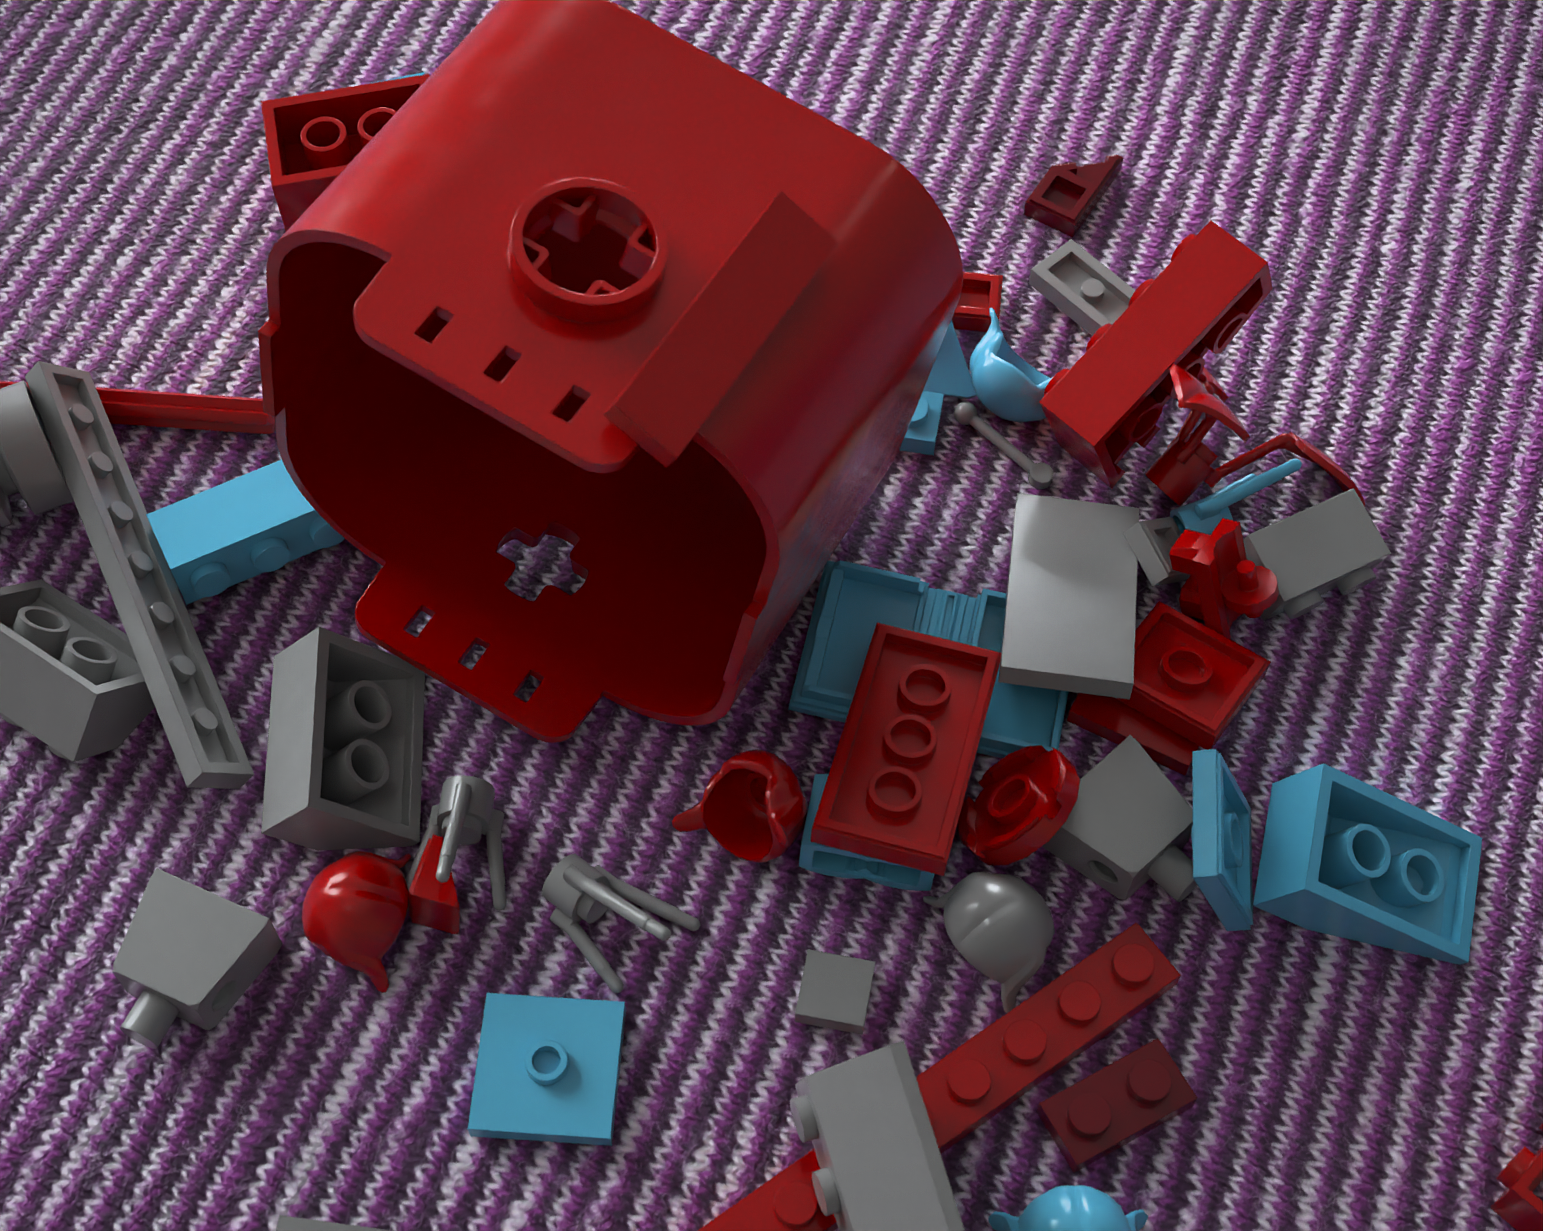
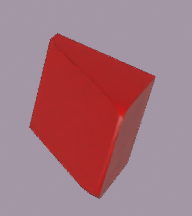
M433 835L432 838H428L408 891L409 914L412 918V923L451 934H459L460 907L452 872L446 882H439L436 879L439 856L444 840L443 837Z

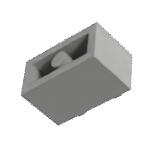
M1354 488L1255 531L1243 539L1247 560L1253 561L1256 566H1263L1271 570L1277 577L1279 595L1277 600L1269 608L1265 609L1261 615L1264 621L1284 611L1289 619L1297 618L1324 602L1321 595L1337 587L1342 595H1347L1364 587L1377 578L1372 569L1391 554Z

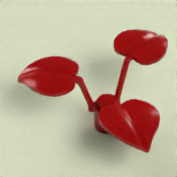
M1176 364L1169 368L1179 408H1188L1191 411L1177 436L1167 446L1168 449L1144 474L1179 506L1203 482L1213 489L1223 477L1277 449H1285L1319 465L1336 481L1343 492L1354 488L1365 507L1364 498L1350 476L1326 454L1292 432H1289V434L1282 433L1213 469L1210 465L1218 456L1202 442V439L1217 420L1233 430L1244 443L1247 442L1250 436L1234 413L1224 404L1229 397L1205 367L1198 378L1199 381ZM1213 393H1215L1222 401L1213 396ZM1204 412V413H1205V417H1204L1203 420L1200 422V424H1199L1198 427L1195 429V431L1192 433V431H1193L1194 427L1196 426V424H1197L1199 418L1201 417L1202 413Z

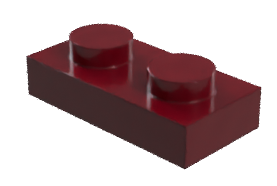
M1159 1038L1040 1102L1036 1113L1073 1173H1076L1194 1106L1198 1097Z

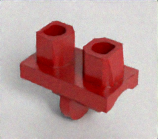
M1222 518L1211 535L1185 529L1170 549L1169 557L1172 570L1190 574V577L1181 588L1179 597L1182 614L1204 620L1206 627L1231 639V625L1240 615L1245 614L1249 618H1258L1265 609L1269 608L1277 600L1279 589L1276 575L1263 566H1256L1253 561L1246 558L1240 522Z

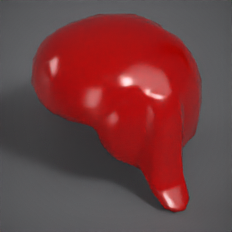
M750 750L737 753L725 761L720 770L709 780L702 800L692 808L676 815L672 820V825L679 832L707 829L723 848L736 857L745 861L767 862L780 857L797 840L806 822L807 800L804 797L797 776L784 760L765 750Z
M355 851L326 866L314 878L302 904L304 934L325 955L346 967L369 976L376 989L385 993L387 992L389 982L381 958L394 943L404 924L408 909L409 890L405 876L400 869L411 859V855L408 853L398 860H394L370 852Z

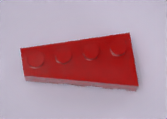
M1212 220L1197 235L1190 234L1184 238L1175 249L1171 257V263L1157 278L1144 281L1131 296L1129 307L1112 325L1108 323L1100 327L1089 340L1086 353L1070 369L1065 368L1059 371L1047 384L1044 397L1039 403L1060 447L1112 489L1125 473L1117 465L1135 442L1144 448L1149 444L1160 430L1155 424L1162 413L1163 406L1170 398H1177L1169 368L1176 364L1199 381L1198 378L1205 366L1203 357L1208 350L1215 354L1222 353L1273 289L1268 262Z

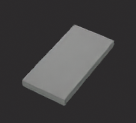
M1017 493L998 682L1130 699L1134 684L1138 560L1123 532L1139 522V508Z

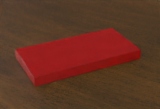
M877 622L814 819L810 842L944 876L998 675L1001 653Z

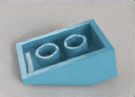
M1323 763L1272 783L1253 906L1307 930L1458 965L1468 963L1482 837Z

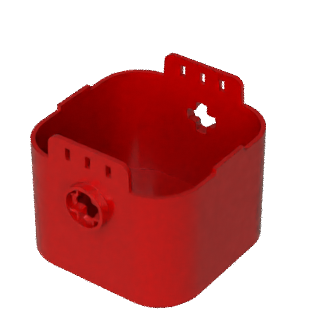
M500 0L272 247L266 264L269 319L258 330L263 411L275 418L277 447L281 459L302 495L333 529L361 552L383 566L355 605L356 625L367 639L543 742L557 743L571 738L602 696L629 710L659 721L688 726L706 725L718 721L729 712L895 460L959 302L963 284L961 255L955 236L945 216L921 182L899 161L869 141L610 0ZM782 191L835 237L839 244L679 457L666 468L607 419L604 414L767 205ZM545 535H551L574 546L570 552L572 571L585 579L584 584L574 594L569 595L553 585H547L535 601H529L514 594L506 587L516 566L513 561L497 553V551L507 542L517 539L529 547H536ZM423 611L432 618L419 635L415 637L406 630L419 613ZM477 643L484 647L486 651L471 670L460 663L474 644ZM531 675L540 680L541 683L526 703L515 695Z

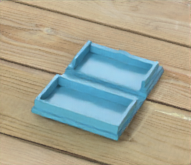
M828 560L823 569L788 710L845 723L877 622L1001 653L1007 593L983 588L982 594H978L977 598L960 593L929 588V583L920 581L918 577L841 560L837 562ZM998 671L977 753L1004 758L1006 755L1027 746L1042 745L1047 751H1051L1053 748L1058 750L1069 691L998 682Z

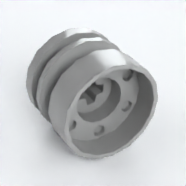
M24 380L0 389V526L3 528L13 525L12 511L8 496L20 493L27 506L35 515H40L74 502L32 393Z

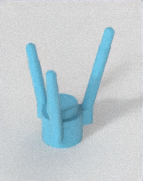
M1295 458L1258 476L1256 474H1249L1203 499L1172 509L1170 517L1174 519L1181 533L1185 529H1190L1211 535L1222 518L1233 520L1228 506L1298 471L1302 463L1299 459Z

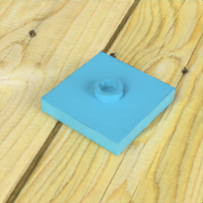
M1217 749L1192 751L1193 825L1191 840L1193 849V879L1227 931L1251 930V925H1253L1251 807Z
M486 993L468 1122L470 1136L612 1146L626 1017L625 1002Z

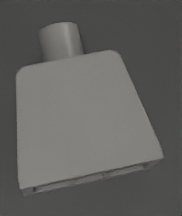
M1129 735L1080 779L1078 798L1067 821L1050 841L1042 847L1118 899L1126 900L1130 898L1150 878L1177 902L1186 898L1197 886L1193 879V861L1181 851L1191 836L1193 809L1138 741Z
M156 868L147 884L113 963V974L126 992L138 998L120 1026V1030L140 1044L157 1049L176 1017L205 1030L216 1027L283 945L270 918Z

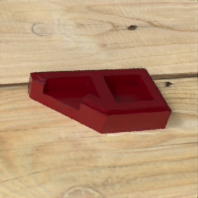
M1117 154L1108 155L1105 158V162L1077 166L1075 162L1052 165L1026 200L1023 215L1073 238L1121 171L1124 157Z

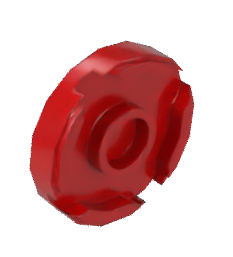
M1042 745L1027 746L1006 755L983 774L978 783L984 789L979 793L975 802L969 796L964 801L957 828L961 843L976 858L987 865H1008L1030 856L1049 842L1067 821L1077 801L1080 779L1075 766L1060 751L1055 748L1047 751Z

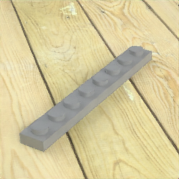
M38 361L26 374V381L187 787L239 789L254 775V772L172 572L146 516V509L92 377L87 371Z

